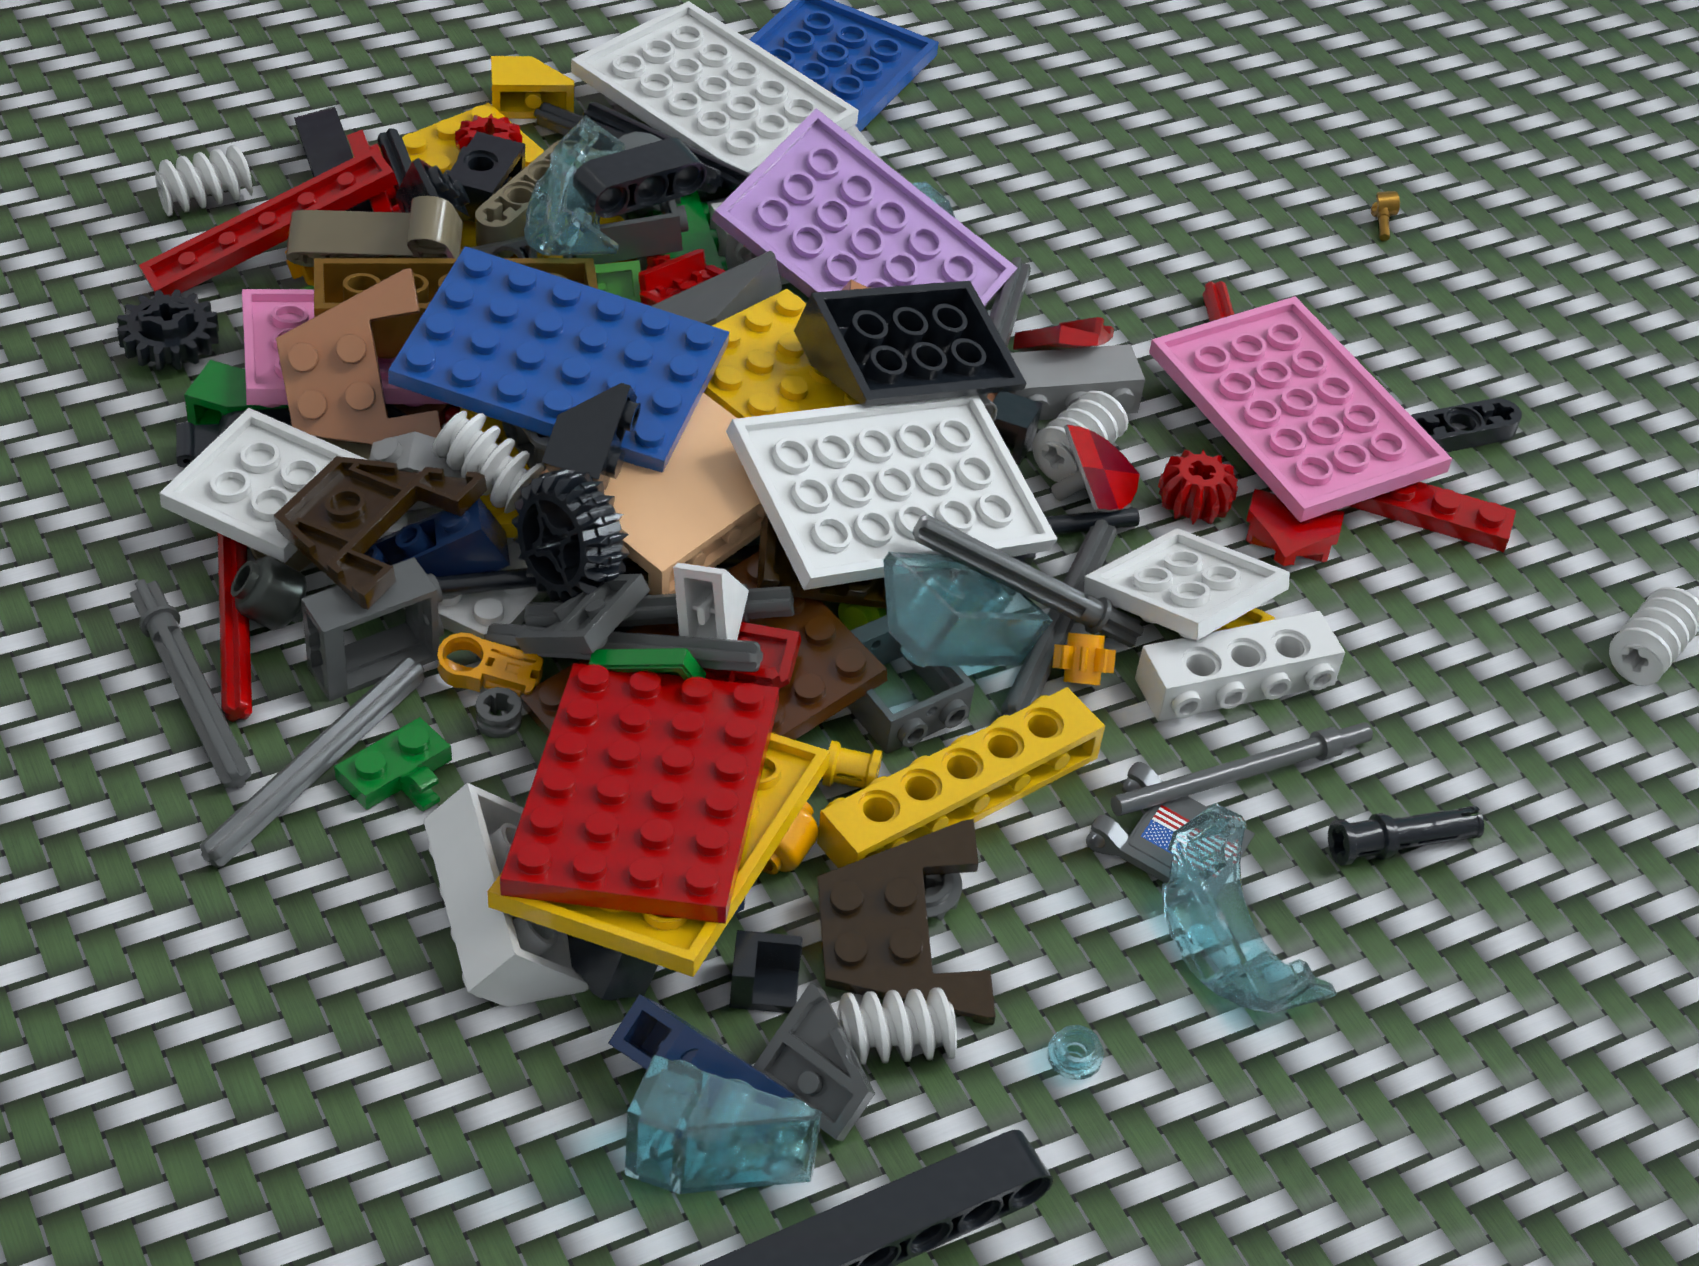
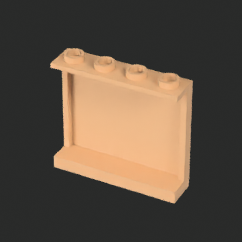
M705 393L702 394L664 472L623 461L618 477L616 479L610 477L606 490L604 489V495L615 496L613 507L616 513L624 514L619 521L622 530L629 535L623 539V545L630 553L628 557L648 572L650 595L676 593L673 567L677 563L715 568L760 535L761 522L766 515L726 433L732 419L737 418ZM546 468V470L541 472V474L547 473L549 471Z

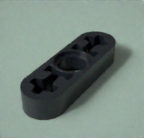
M1493 398L1416 413L1411 416L1447 453L1512 439L1518 429L1522 412L1516 404L1509 400ZM1458 423L1469 427L1471 431L1457 429L1451 424Z

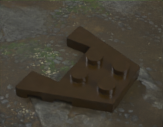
M336 456L274 514L277 530L358 605L368 610L396 582L393 566L366 556L364 553L417 501L425 502L461 517L487 491L485 475L467 471L466 479L445 476L444 469L425 467L420 473L398 471L397 463Z
M974 819L963 820L817 876L825 986L864 995L867 991H873L881 1000H884L885 994L889 990H896L899 992L902 1001H905L907 993L911 989L920 990L925 1001H927L930 990L939 987L944 991L948 1002L952 1003L955 1014L974 1018L973 1022L984 1025H993L995 1023L996 1014L991 970L935 974L932 969L923 875L977 872L979 862Z

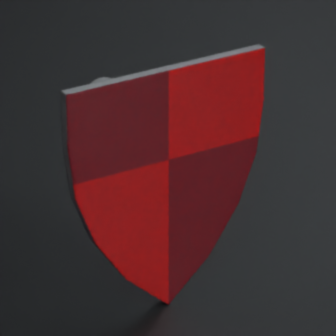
M1065 425L1064 429L1079 470L1052 485L1051 490L1054 497L1058 501H1063L1082 489H1087L1094 511H1119L1130 504L1138 489L1139 472L1115 446L1096 432L1080 426Z

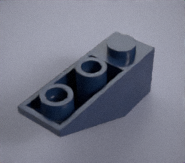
M480 498L461 517L442 510L378 539L364 553L366 556L391 566L415 557L426 574L432 573L435 577L498 571L510 566L506 531Z
M639 994L608 1044L658 1078L765 1144L795 1096L794 1093L661 1004Z

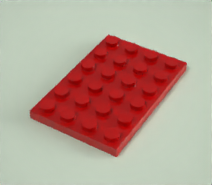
M573 663L500 877L501 895L726 924L777 713L779 687L712 680L703 677H691L684 681L678 675L655 673L652 671L616 672L609 671L601 665Z

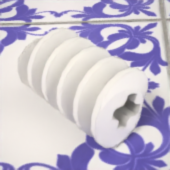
M231 145L227 148L226 156L220 149H213L210 152L209 160L202 152L194 154L192 163L187 157L180 156L177 158L176 168L169 160H162L159 165V173L157 170L155 171L158 194L167 216H172L173 202L178 201L183 211L189 212L191 198H195L201 209L206 208L207 195L212 194L218 205L223 204L224 191L227 190L234 201L240 200V187H245L251 196L253 194L252 180L247 161L242 151L236 145Z
M1089 391L1082 394L1067 410L1062 411L1056 419L1049 422L1034 437L1032 450L1038 467L1047 477L1055 482H1059L1077 472L1079 468L1064 426L1073 425L1092 430L1113 444L1128 428L1129 420L1126 411L1115 398L1102 391Z
M461 411L454 415L439 432L433 443V453L440 458L447 457L446 462L452 470L458 471L461 469L462 478L466 479L467 471L485 475L487 491L483 495L491 494V504L496 508L505 507L504 513L514 511V502L522 498L521 488L528 486L532 479L538 478L541 472H543L544 466L538 463L529 470H526L524 467L529 459L527 451H522L512 458L510 453L515 445V441L512 438H508L497 445L495 442L501 432L497 425L482 432L481 429L486 421V416L483 413H479L469 420L466 418L467 412Z
M1661 587L1653 591L1610 643L1609 655L1612 665L1617 672L1627 681L1639 686H1650L1658 682L1697 632H1699V600L1684 589L1676 587Z
M932 988L928 994L927 1001H925L920 990L911 989L908 991L904 1003L899 992L889 990L885 994L882 1005L875 992L867 991L863 995L860 1008L852 993H844L841 996L837 1009V1018L860 1064H866L870 1047H876L882 1063H888L892 1046L899 1047L904 1062L911 1060L914 1045H921L926 1060H932L937 1043L943 1044L949 1059L955 1058L957 1048L955 1013L952 1003L948 1002L941 988Z

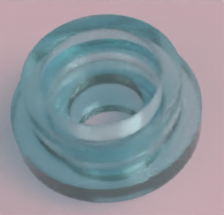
M1070 1025L1057 1032L1051 1038L1047 1050V1058L1051 1067L1061 1076L1073 1080H1083L1095 1075L1099 1071L1104 1057L1103 1047L1098 1036L1091 1029L1081 1025ZM1069 1053L1078 1054L1082 1058L1073 1057Z

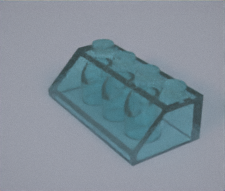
M888 552L883 559L888 631L902 645L900 648L901 653L917 666H1019L1053 621L1027 596L944 555Z

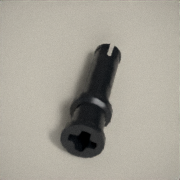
M1473 805L1455 810H1444L1403 818H1392L1384 813L1371 815L1366 821L1349 823L1345 819L1333 820L1329 825L1328 845L1332 858L1340 866L1352 864L1355 858L1374 855L1380 860L1388 859L1403 848L1426 846L1460 839L1480 838L1484 833V818L1482 813L1478 814L1480 809Z

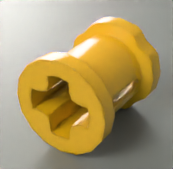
M831 741L829 747V767L823 775L822 785L831 787L835 782L864 789L878 778L882 751L874 750L869 754L841 748L840 742Z

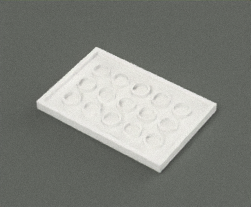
M689 1L571 59L572 74L652 128L673 138H678L692 147L749 173H752L816 108L844 131L853 124H857L858 109Z
M979 395L872 406L855 404L732 419L726 430L803 590L962 565L915 541L912 532L922 515H930L1011 557L1050 551L1057 541L1056 535Z

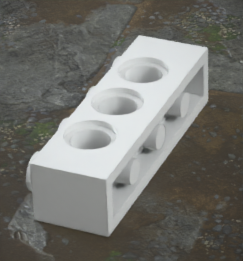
M1315 611L1215 631L1199 640L1180 638L1144 645L1135 680L1159 722L1173 718H1187L1197 713L1222 708L1231 709L1241 704L1265 699L1274 700L1284 695L1308 690H1321L1335 685L1345 651L1322 613Z

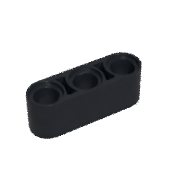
M667 138L591 159L583 163L574 174L573 187L599 217L611 218L696 192L705 182L707 169L680 139Z

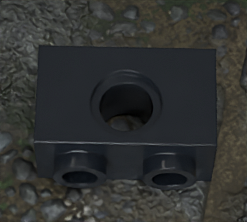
M477 132L468 146L461 148L454 166L450 171L446 170L444 173L447 172L453 181L458 179L464 187L470 203L465 205L471 217L468 221L475 222L476 210L525 168V144Z

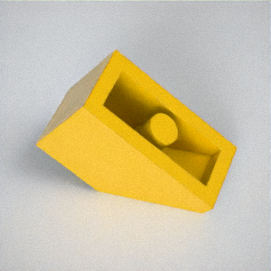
M491 56L492 106L505 117H508V119H537L534 116V111L536 108L539 109L543 102L574 113V80L532 56Z

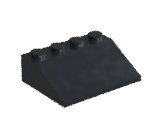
M971 281L811 293L794 329L811 366L862 406L1024 390L1027 385Z

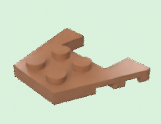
M411 268L403 269L276 338L292 427L317 438L370 445L373 442L388 437H395L414 431L435 438L442 430L438 410L394 418L388 417L371 326L373 321L420 313Z

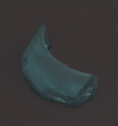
M586 115L554 148L550 155V166L543 177L537 180L527 207L526 224L524 227L525 239L530 247L543 255L617 254L619 250L618 243L600 231V217L573 187V177L583 163L591 159L624 151L625 144Z
M1214 803L1174 831L1168 847V851L1173 853L1169 882L1162 884L1163 906L1171 938L1175 940L1182 954V960L1194 976L1218 996L1226 998L1242 1007L1270 1014L1334 997L1337 992L1332 983L1316 978L1308 963L1298 959L1290 962L1289 965L1285 964L1271 951L1255 928L1247 909L1241 882V849L1247 826L1243 816Z

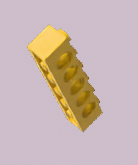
M1068 687L1050 696H1040L1030 706L1010 716H1000L990 726L970 736H960L950 746L930 756H921L915 759L908 767L888 777H879L866 788L846 798L840 797L833 800L820 812L817 844L837 868H840L963 820L974 819L975 823L1098 759L1105 725Z

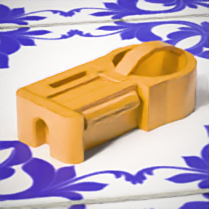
M460 632L445 638L438 647L437 669L444 682L455 688H466L480 692L482 686L486 689L502 687L516 692L520 697L522 694L531 693L534 687L539 685L543 674V658L537 654H524L520 649L484 640L471 633ZM469 650L477 654L481 662L475 668L466 667L451 661L447 656L454 651Z

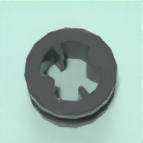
M496 687L482 692L477 697L475 704L477 713L476 724L482 734L499 739L509 737L520 729L522 724L521 698L516 692L508 688ZM497 710L507 711V714L504 711H501V716H495L497 714Z

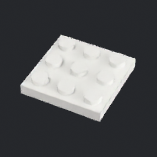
M248 408L159 493L161 507L285 563L298 549L277 530L274 514L336 456L356 459L365 458Z
M1176 528L1087 574L1084 578V593L1097 599L1105 597L1111 601L1112 607L1121 608L1140 616L1146 622L1157 623L1176 631L1184 638L1199 640L1288 590L1290 572Z

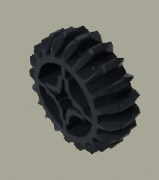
M564 468L541 474L538 478L532 479L528 486L521 488L522 498L514 502L515 509L519 515L511 520L512 524L517 528L518 535L512 540L519 544L521 554L518 559L524 560L527 565L526 577L536 578L538 592L547 591L551 601L560 600L564 603L583 591L589 595L600 586L601 582L614 580L619 577V574L626 572L622 560L630 553L623 545V539L629 534L622 530L619 521L624 514L616 513L613 507L615 496L604 495L603 481H593L589 472L581 473L579 471L575 472L574 469L568 470Z

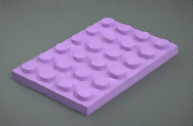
M817 108L715 210L711 219L757 257L772 251L776 256L779 274L807 297H810L811 293L840 291L851 279L868 288L971 281L984 307H986L1017 270L1015 265Z

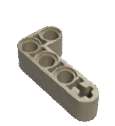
M566 138L552 144L476 210V246L539 233L565 210L560 178L572 177L583 163L609 155L610 153L577 139ZM502 251L499 257L510 258L514 253Z
M419 196L412 199L410 213L298 210L291 214L286 258L294 264L306 267H314V258H458L461 248L463 222L449 201L435 196Z

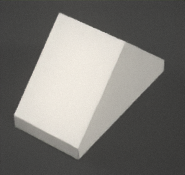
M677 563L673 569L679 636L737 640L749 590L726 569Z

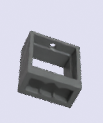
M574 176L560 178L565 215L576 258H593L594 264L597 265L683 251L681 233L688 232L689 228L685 206H677L681 204L680 198L656 204L659 205L662 215L590 226L588 216L597 215V213L573 187Z
M415 557L392 565L396 582L368 610L358 605L338 585L301 599L308 669L329 701L376 684L404 658L410 657L422 666L437 660L438 647L440 646L439 637L444 635L443 624L438 615V603L443 600L442 590L436 577L432 573L426 574ZM405 607V623L344 646L343 630Z
M908 607L850 630L883 665L904 657L935 694V696L895 714L890 711L873 689L867 691L866 695L847 706L886 754L904 746L912 747L918 744L924 737L944 728L956 727L969 717L975 684Z

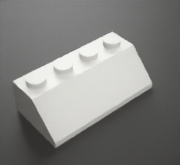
M466 783L423 821L429 841V852L433 857L440 883V894L445 902L451 925V937L456 944L463 971L462 979L468 993L506 1007H512L585 992L589 989L588 984L571 966L567 934L488 907L487 891L503 871L524 808L470 783Z

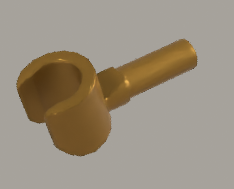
M1396 191L1378 192L1376 195L1377 202L1371 207L1372 216L1378 217L1381 241L1390 239L1389 217L1397 215L1400 209V199Z

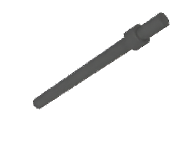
M1366 722L1339 730L1335 727L1312 732L1309 739L1113 796L1111 798V808L1116 816H1122L1315 757L1323 761L1341 755L1345 748L1371 741L1373 731Z

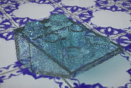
M654 1055L627 1111L625 1175L678 1194L810 1182L814 1173L822 1111L810 1108L806 1103L796 1098H781L754 1089L750 1084L740 1079H725L704 1072L687 1061H672Z

